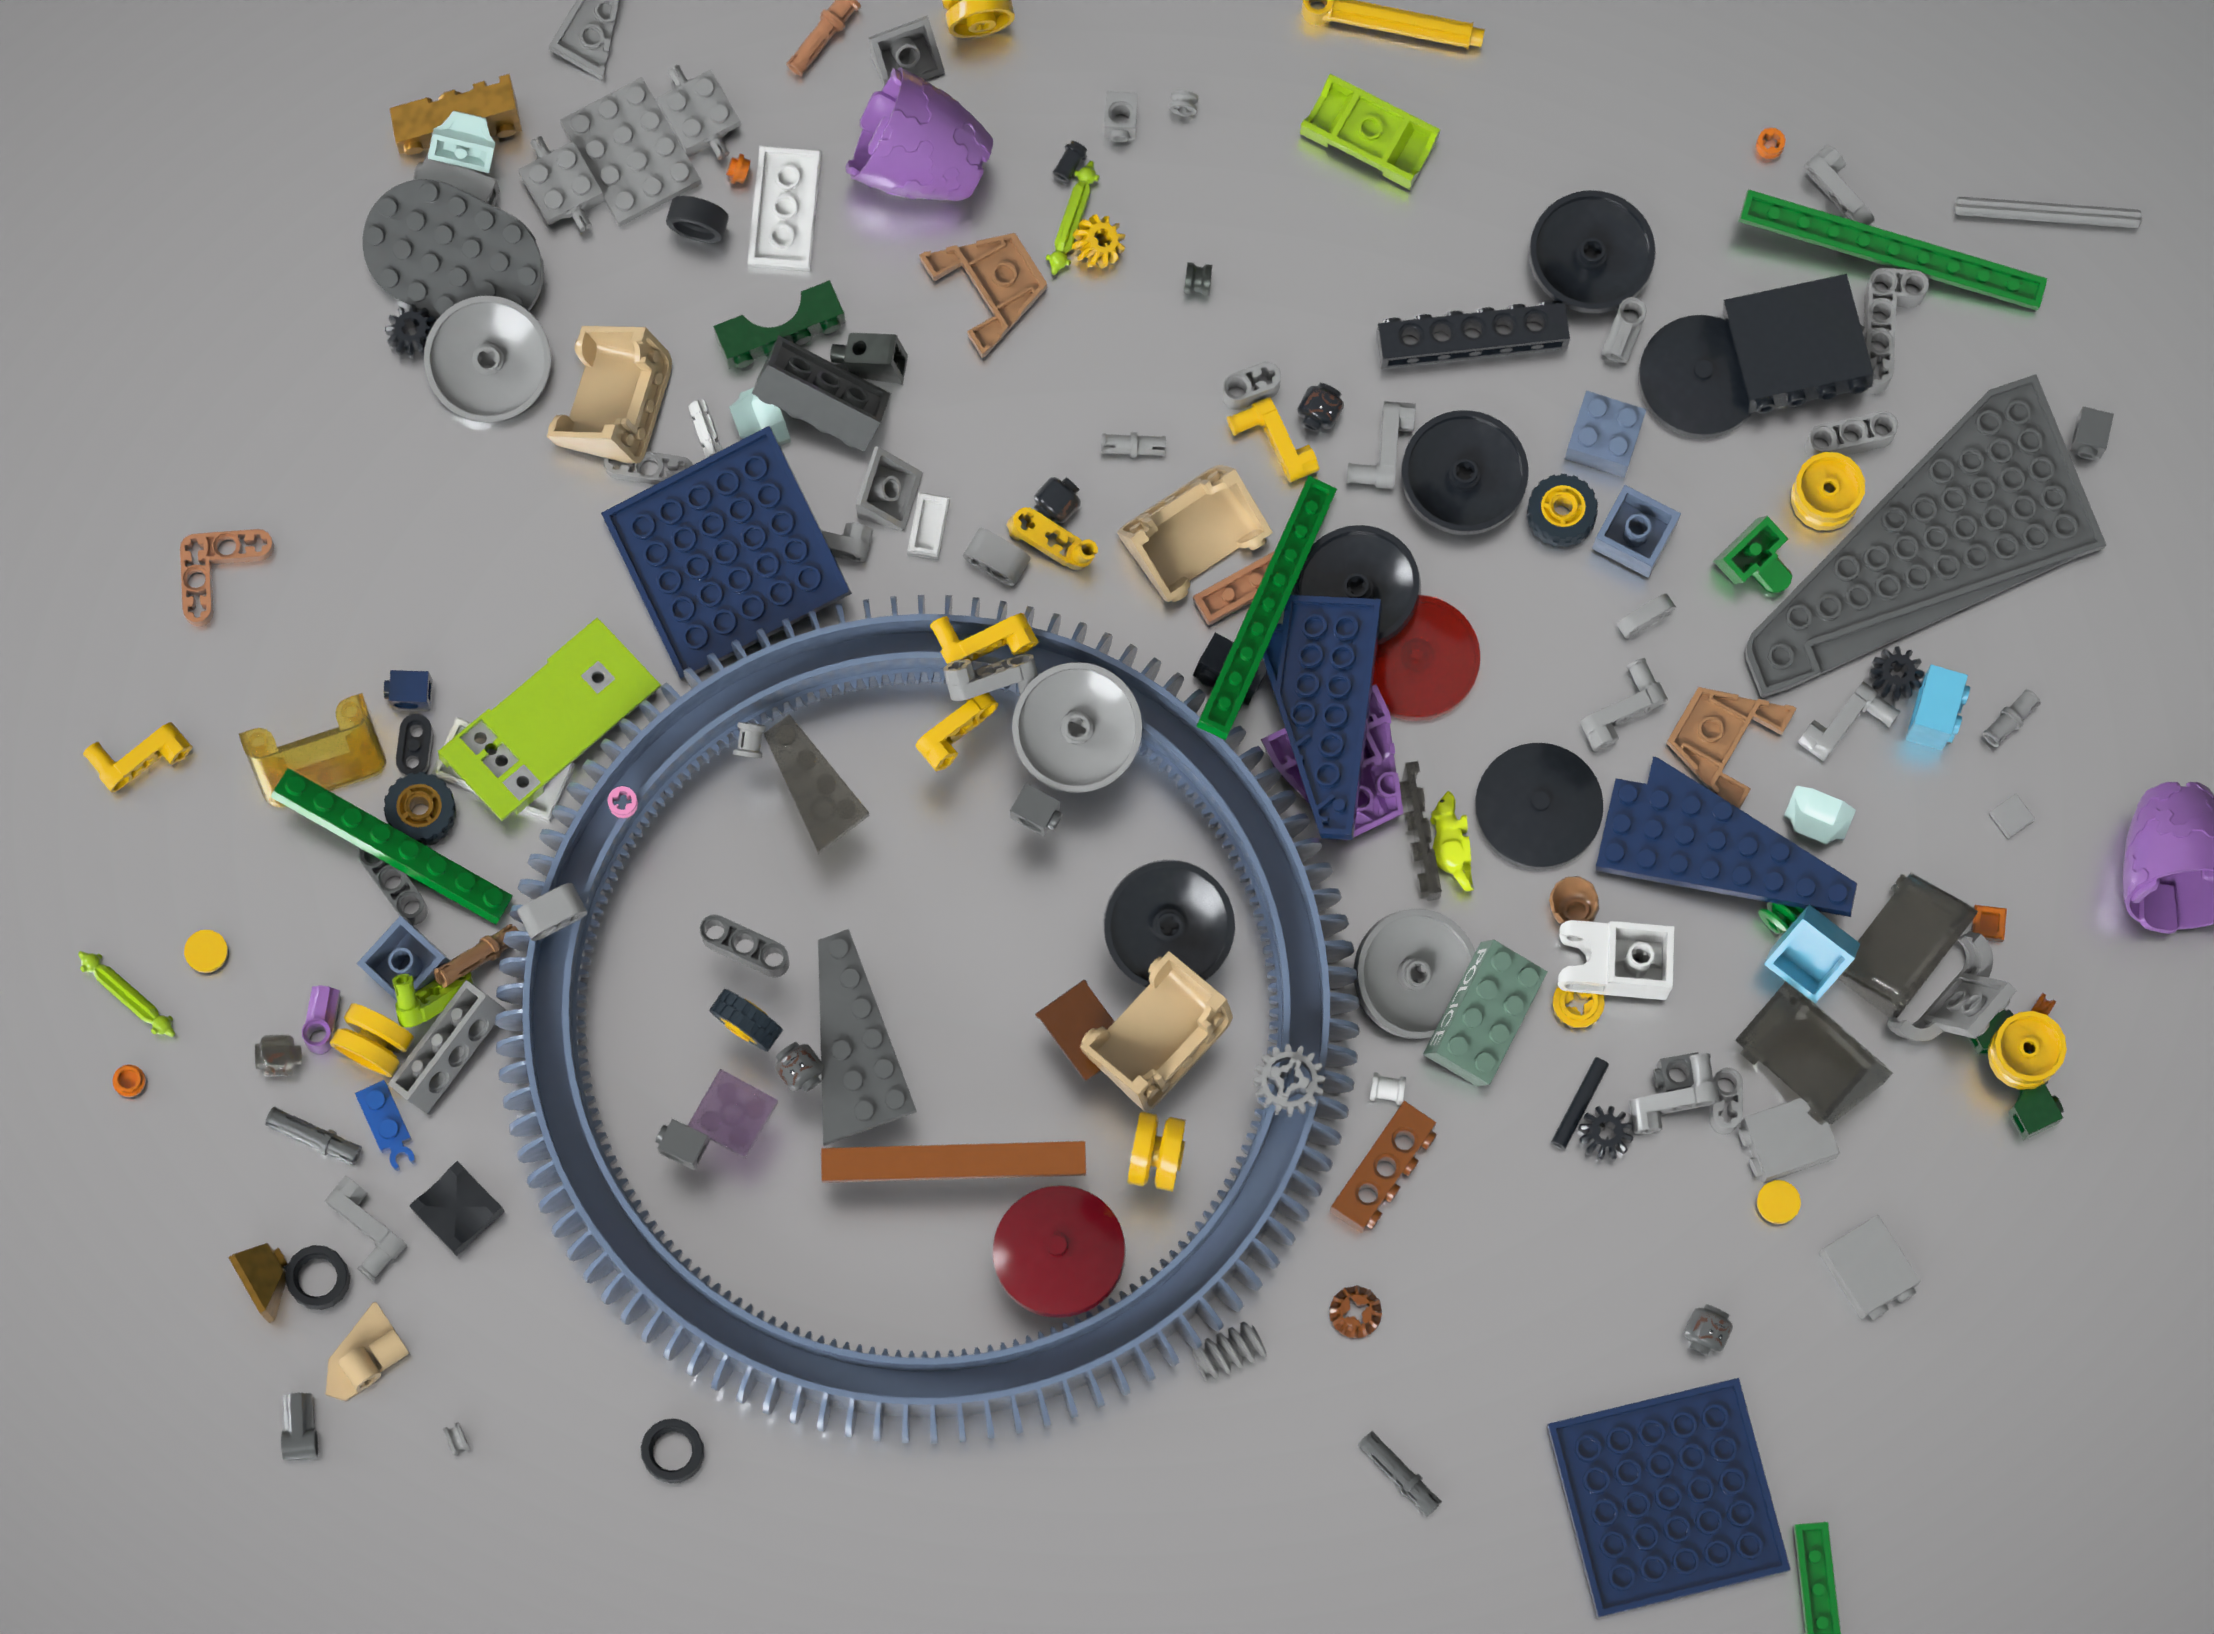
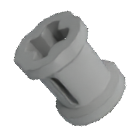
M738 722L737 727L740 728L738 746L734 749L733 754L762 758L763 753L760 752L762 732L766 731V725Z

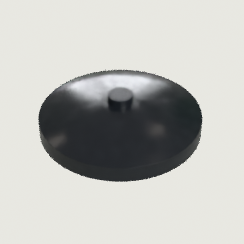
M1588 190L1566 195L1555 201L1542 213L1532 232L1529 258L1531 269L1538 284L1554 301L1565 303L1566 308L1574 311L1602 313L1619 308L1623 300L1636 297L1642 291L1650 278L1656 251L1652 230L1645 217L1635 206L1617 195L1603 191Z
M1709 315L1686 316L1668 323L1650 339L1641 357L1638 384L1647 409L1663 426L1687 437L1712 438L1735 430L1752 415L1748 411V397L1727 320Z
M1470 410L1447 412L1434 417L1421 426L1407 445L1401 468L1404 493L1414 511L1431 526L1444 532L1458 535H1473L1487 532L1504 523L1519 507L1526 491L1529 476L1525 450L1514 432L1500 420L1488 414Z
M1354 525L1331 531L1312 545L1294 585L1293 592L1294 595L1381 599L1383 605L1378 645L1400 633L1412 619L1420 600L1421 578L1412 553L1400 539L1377 527Z
M1528 743L1516 746L1502 753L1485 770L1475 796V817L1485 842L1501 858L1526 869H1553L1575 860L1591 845L1597 835L1603 817V796L1595 774L1575 753L1553 744Z
M1160 860L1138 867L1119 882L1108 900L1104 913L1103 930L1107 948L1116 965L1130 979L1144 987H1148L1150 984V973L1148 972L1150 965L1158 957L1163 958L1168 951L1206 981L1221 967L1230 952L1235 934V918L1228 895L1212 875L1188 862Z

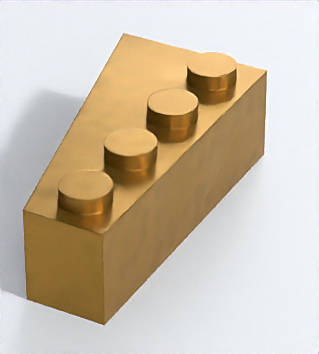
M510 74L499 76L500 82L487 86L485 81L472 84L473 89L465 93L457 92L455 89L443 92L437 101L426 97L389 108L399 154L415 155L421 153L423 149L430 148L434 128L442 125L453 111L486 118L490 136L510 137L515 132L522 131Z

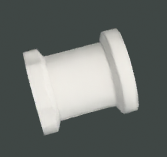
M1374 1072L1369 1100L1375 1101L1376 1098L1396 1101L1397 1105H1401L1406 1077L1401 1076L1400 1079L1388 1078Z

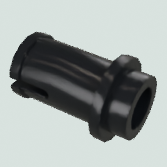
M1074 140L1064 146L1066 151L1052 172L1056 177L1065 182H1070L1081 160H1086L1087 148Z

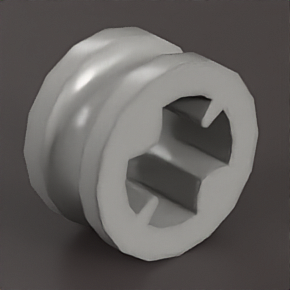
M1174 91L1171 93V100L1174 101L1169 106L1171 112L1184 116L1196 114L1197 107L1194 104L1198 102L1197 94L1189 91Z
M459 1422L455 1423L452 1429L448 1427L443 1428L454 1456L458 1455L460 1449L470 1450Z

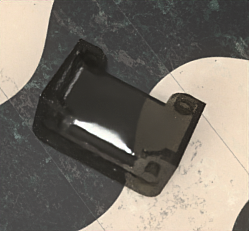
M1910 873L1908 877L1901 874L1893 884L1891 890L1895 892L1860 937L1858 940L1860 946L1855 959L1837 978L1888 1017L1898 1018L1978 913L1969 904L1913 873Z
M1785 982L1735 1040L1743 1047L1740 1053L1753 1065L1758 1061L1761 1062L1806 1101V1104L1811 1108L1807 1113L1821 1125L1825 1122L1831 1125L1882 1086L1893 1074L1885 1064L1788 982Z

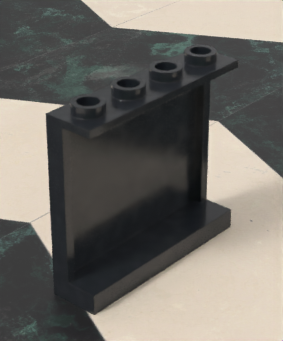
M1847 274L1724 300L1723 315L1724 319L1728 321L1748 397L1749 413H1768L1777 407L1786 405L1797 407L1803 405L1806 401L1814 399L1830 400L1838 394L1847 392L1858 394L1873 387L1874 372Z

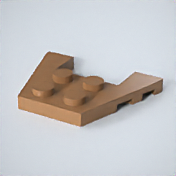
M1016 233L979 240L975 244L961 247L955 245L946 247V250L932 253L927 251L919 254L921 262L933 281L963 266L994 315L993 317L967 331L970 340L982 358L995 347L1047 289V282Z
M1698 687L1666 744L1710 791L1740 809L1751 788L1722 772L1751 720H1755L1782 735L1797 708L1785 704V706L1769 703L1766 700H1752L1738 697L1736 694Z

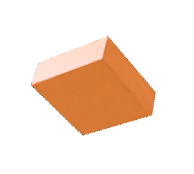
M1974 905L1971 932L1980 933L1989 941L2003 942L2007 908Z

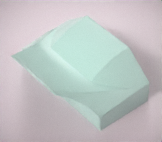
M453 111L442 125L434 128L428 159L489 173L495 142L490 136L486 118Z
M754 388L741 392L739 399L729 406L740 438H746L770 426L780 446L791 442L781 409L773 404L770 405L762 402L757 396L752 394Z
M1796 786L1784 818L1791 820L1794 832L1827 845L1835 839L1844 840L1856 810L1844 801L1812 788Z

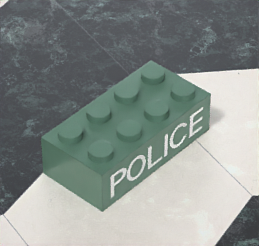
M1496 940L1480 942L1423 1055L1475 1086L1490 1085L1548 971Z

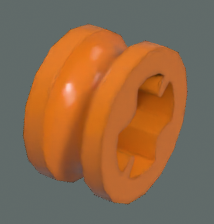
M1776 128L1764 129L1759 134L1756 142L1757 152L1765 159L1777 158L1785 147V136ZM1774 138L1777 141L1775 147L1771 146L1769 149L1765 147L1766 140L1770 141Z
M2042 993L2031 1011L2048 1015L2056 1001L2054 999L2051 1001L2047 1000L2046 994Z

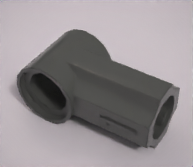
M311 1393L283 1395L284 1431L281 1432L283 1460L317 1458L318 1437L313 1420V1395Z

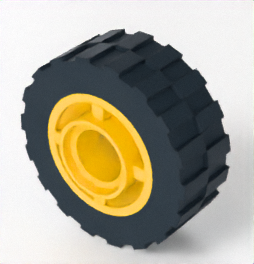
M1554 474L1545 480H1541L1539 485L1532 490L1527 507L1528 525L1532 528L1533 534L1536 537L1538 536L1545 544H1552L1553 547L1564 546L1565 548L1570 547L1572 544L1577 545L1581 543L1582 539H1586L1590 535L1591 529L1593 530L1596 522L1598 501L1595 499V492L1588 487L1587 482L1581 481L1574 475L1561 474L1555 476ZM1564 506L1569 509L1570 513L1560 515L1555 511V508Z
M724 988L709 1009V1012L731 1032L765 1052L770 1050L783 1031L782 1027L762 1009Z

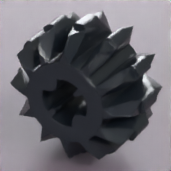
M412 304L409 312H405L404 308L399 306L398 312L400 316L390 315L389 321L392 325L385 327L386 334L390 336L387 342L390 347L396 346V353L400 356L406 351L411 359L414 358L415 351H420V354L424 356L426 340L432 326L436 322L435 316H429V311L425 307L417 312L416 305ZM414 328L417 333L410 335L408 330Z
M1896 646L1893 654L1889 650L1884 649L1881 652V658L1875 657L1872 664L1875 668L1870 670L1869 676L1876 679L1872 684L1874 689L1883 688L1882 698L1887 697L1890 692L1894 701L1900 699L1901 693L1909 699L1913 695L1912 690L1920 689L1922 684L1919 679L1924 677L1925 672L1917 669L1922 663L1921 659H1910L1913 653L1912 650H1908L1905 655H1902L1900 647ZM1892 670L1896 673L1901 671L1903 673L1902 677L1900 678L1898 675L1892 676Z
M1597 1106L1595 1108V1116L1590 1113L1584 1115V1119L1588 1124H1580L1578 1127V1131L1586 1134L1579 1138V1143H1590L1585 1151L1587 1155L1592 1154L1594 1150L1599 1151L1597 1155L1598 1161L1603 1160L1605 1152L1608 1153L1611 1161L1616 1160V1150L1625 1154L1628 1148L1624 1143H1632L1633 1136L1625 1133L1633 1128L1632 1123H1621L1626 1116L1624 1112L1619 1113L1617 1117L1613 1116L1614 1106H1609L1605 1115L1603 1109ZM1601 1127L1603 1131L1606 1127L1612 1130L1610 1140L1608 1136L1605 1140L1599 1136Z

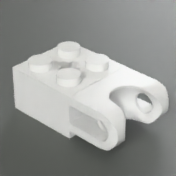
M1578 920L1566 921L1560 926L1561 942L1564 945L1580 949L1585 954L1587 960L1584 965L1567 966L1561 970L1558 975V987L1561 990L1657 1000L1667 999L1673 987L1674 926L1617 921L1601 923ZM1633 958L1640 959V962H1636Z

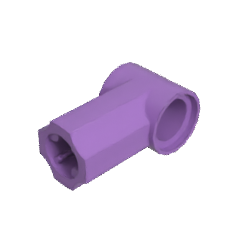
M312 986L306 1023L302 1028V1037L307 1048L315 1054H324L332 1048L330 1041L333 1037L341 993L340 990L332 987ZM317 1030L326 1032V1036L322 1041L313 1042L310 1040L313 1032Z

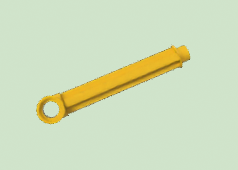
M1303 0L1302 16L1311 25L1320 26L1326 22L1334 21L1465 47L1467 50L1469 45L1482 47L1485 29L1473 27L1474 22L1468 23L1357 0ZM1321 2L1325 7L1323 9H1314L1310 4Z

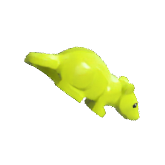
M1447 791L1438 802L1435 810L1431 812L1432 817L1430 821L1435 825L1436 830L1432 855L1440 869L1452 874L1466 892L1474 890L1471 875L1469 836H1463L1468 830L1467 815H1462L1460 820L1457 819L1455 816L1456 799L1450 791Z

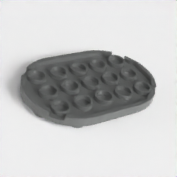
M418 179L401 183L388 190L378 199L366 219L362 238L363 253L371 275L388 294L410 306L412 304L416 305L418 310L424 307L427 308L429 311L428 315L435 316L438 319L454 304L477 296L506 298L520 304L528 311L531 310L538 299L543 284L544 264L534 235L513 215L455 186L429 179Z

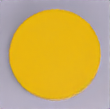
M213 930L197 931L188 938L185 944V959L198 972H214L222 967L227 959V943L219 933Z
M1771 1181L1765 1184L1758 1193V1211L1768 1222L1784 1224L1791 1221L1799 1212L1801 1205L1800 1195L1797 1189L1786 1181Z

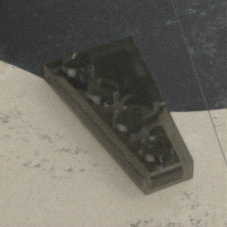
M790 714L764 733L767 744L818 855L870 816L868 810Z
M1414 761L1405 763L1402 781L1399 784L1402 801L1406 800L1409 811L1404 812L1407 831H1413L1415 840L1414 843H1410L1412 858L1414 862L1419 861L1421 873L1417 874L1420 893L1425 892L1427 901L1440 899L1442 890L1435 851L1433 848L1430 849L1429 843L1432 842L1429 820L1427 817L1424 818L1422 813L1425 812L1424 790L1421 787H1417L1416 784L1417 775L1420 772L1419 763Z

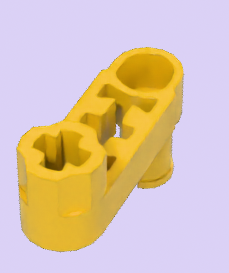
M1270 397L1251 404L1252 407L1227 417L1229 428L1234 436L1257 425L1263 427L1283 472L1290 483L1320 470L1315 453L1309 445L1295 450Z
M1029 507L1019 509L1008 519L1006 524L1009 529V536L1014 540H1024L1061 565L1073 570L1086 568L1092 562L1095 554L1098 553V547L1094 541L1090 539L1082 541L1074 534ZM1022 519L1027 521V528L1025 530L1020 527L1022 525L1020 520ZM1055 533L1058 543L1064 546L1069 541L1071 545L1065 550L1064 555H1061L1060 551L1064 548L1058 544L1050 547L1047 544L1049 539L1045 535L1049 536Z
M1024 613L1013 615L964 640H959L948 616L938 618L930 624V628L942 647L941 654L946 664L955 660H970L972 662L1008 644L1012 654L1015 656L1026 653L1039 643Z
M989 692L967 699L964 705L926 732L917 741L916 748L936 772L944 770L958 756V752L952 744L989 717L997 709V701Z
M169 722L157 729L119 761L115 762L99 742L90 745L83 755L99 772V779L113 793L130 783L162 756L170 765L180 762L189 754L193 746L172 722Z

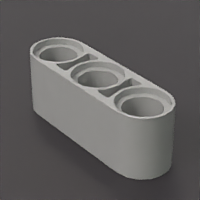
M1880 411L1821 424L1811 430L1805 444V451L1809 457L1823 452H1838L1847 456L1883 448L1892 442L1898 429V421L1892 413ZM1875 426H1886L1889 434L1882 435L1878 433ZM1847 431L1855 432L1859 440L1850 441L1845 437L1844 433ZM1814 439H1825L1829 447L1820 448L1816 446Z

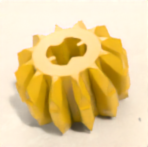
M1097 214L1092 215L1089 221L1083 219L1079 223L1080 229H1076L1073 232L1072 236L1078 241L1072 244V249L1081 251L1078 255V260H1083L1085 257L1088 258V267H1093L1097 263L1101 269L1108 266V262L1114 264L1119 259L1118 254H1121L1125 249L1120 243L1125 239V234L1116 232L1120 227V223H1114L1111 226L1109 224V216H1104L1100 220Z

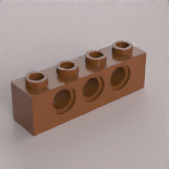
M1404 1101L1331 1205L1330 1212L1360 1233H1363L1366 1227L1373 1229L1383 1214L1379 1211L1383 1202L1386 1200L1391 1203L1401 1187L1397 1182L1403 1173L1409 1177L1419 1162L1415 1156L1421 1147L1427 1150L1436 1138L1437 1134L1433 1130L1437 1122ZM1401 1135L1408 1136L1412 1140L1413 1146L1410 1149L1402 1150L1397 1147L1395 1139ZM1381 1162H1389L1393 1165L1395 1172L1390 1176H1383L1378 1172L1377 1165ZM1363 1188H1370L1376 1193L1377 1198L1373 1202L1366 1203L1360 1199L1358 1192Z

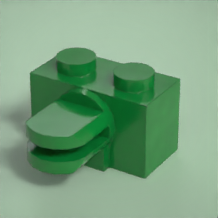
M1768 516L1757 518L1713 561L1733 584L1744 583L1752 575L1767 592L1776 593L1787 589L1792 581L1791 571L1776 554V551L1789 538Z

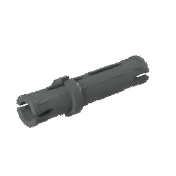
M275 1106L270 1110L266 1118V1126L319 1149V1153L325 1156L330 1154L351 1165H354L360 1156L362 1146L337 1136V1132L331 1129L328 1131L321 1129Z
M1373 1430L1359 1442L1358 1447L1401 1489L1400 1493L1414 1501L1426 1516H1429L1442 1503V1500L1433 1494L1422 1482L1423 1478L1419 1474L1415 1475L1380 1440Z

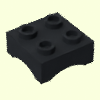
M458 1161L433 1186L409 1205L415 1214L456 1256L504 1212L502 1206Z

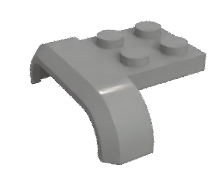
M1969 931L1959 937L1958 941L1963 946L1966 954L1965 965L1961 972L1915 1023L1911 1024L1907 1020L1899 1022L1897 1018L1889 1017L1887 1027L1893 1033L1914 1041H1928L1934 1039L1943 1031L1975 1039L1988 1029L1989 1022L1998 1012L2003 1011L2009 1005L2010 998L2015 994L2016 990L2009 982L1989 978L1993 967V953L1988 941L1982 934Z

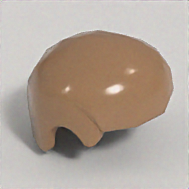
M1580 876L1566 877L1555 884L1550 894L1551 910L1559 924L1570 920L1589 922L1595 920L1599 911V898L1594 885Z

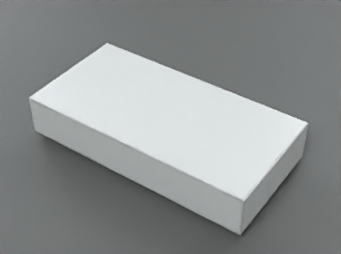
M919 492L907 555L939 560L950 497Z

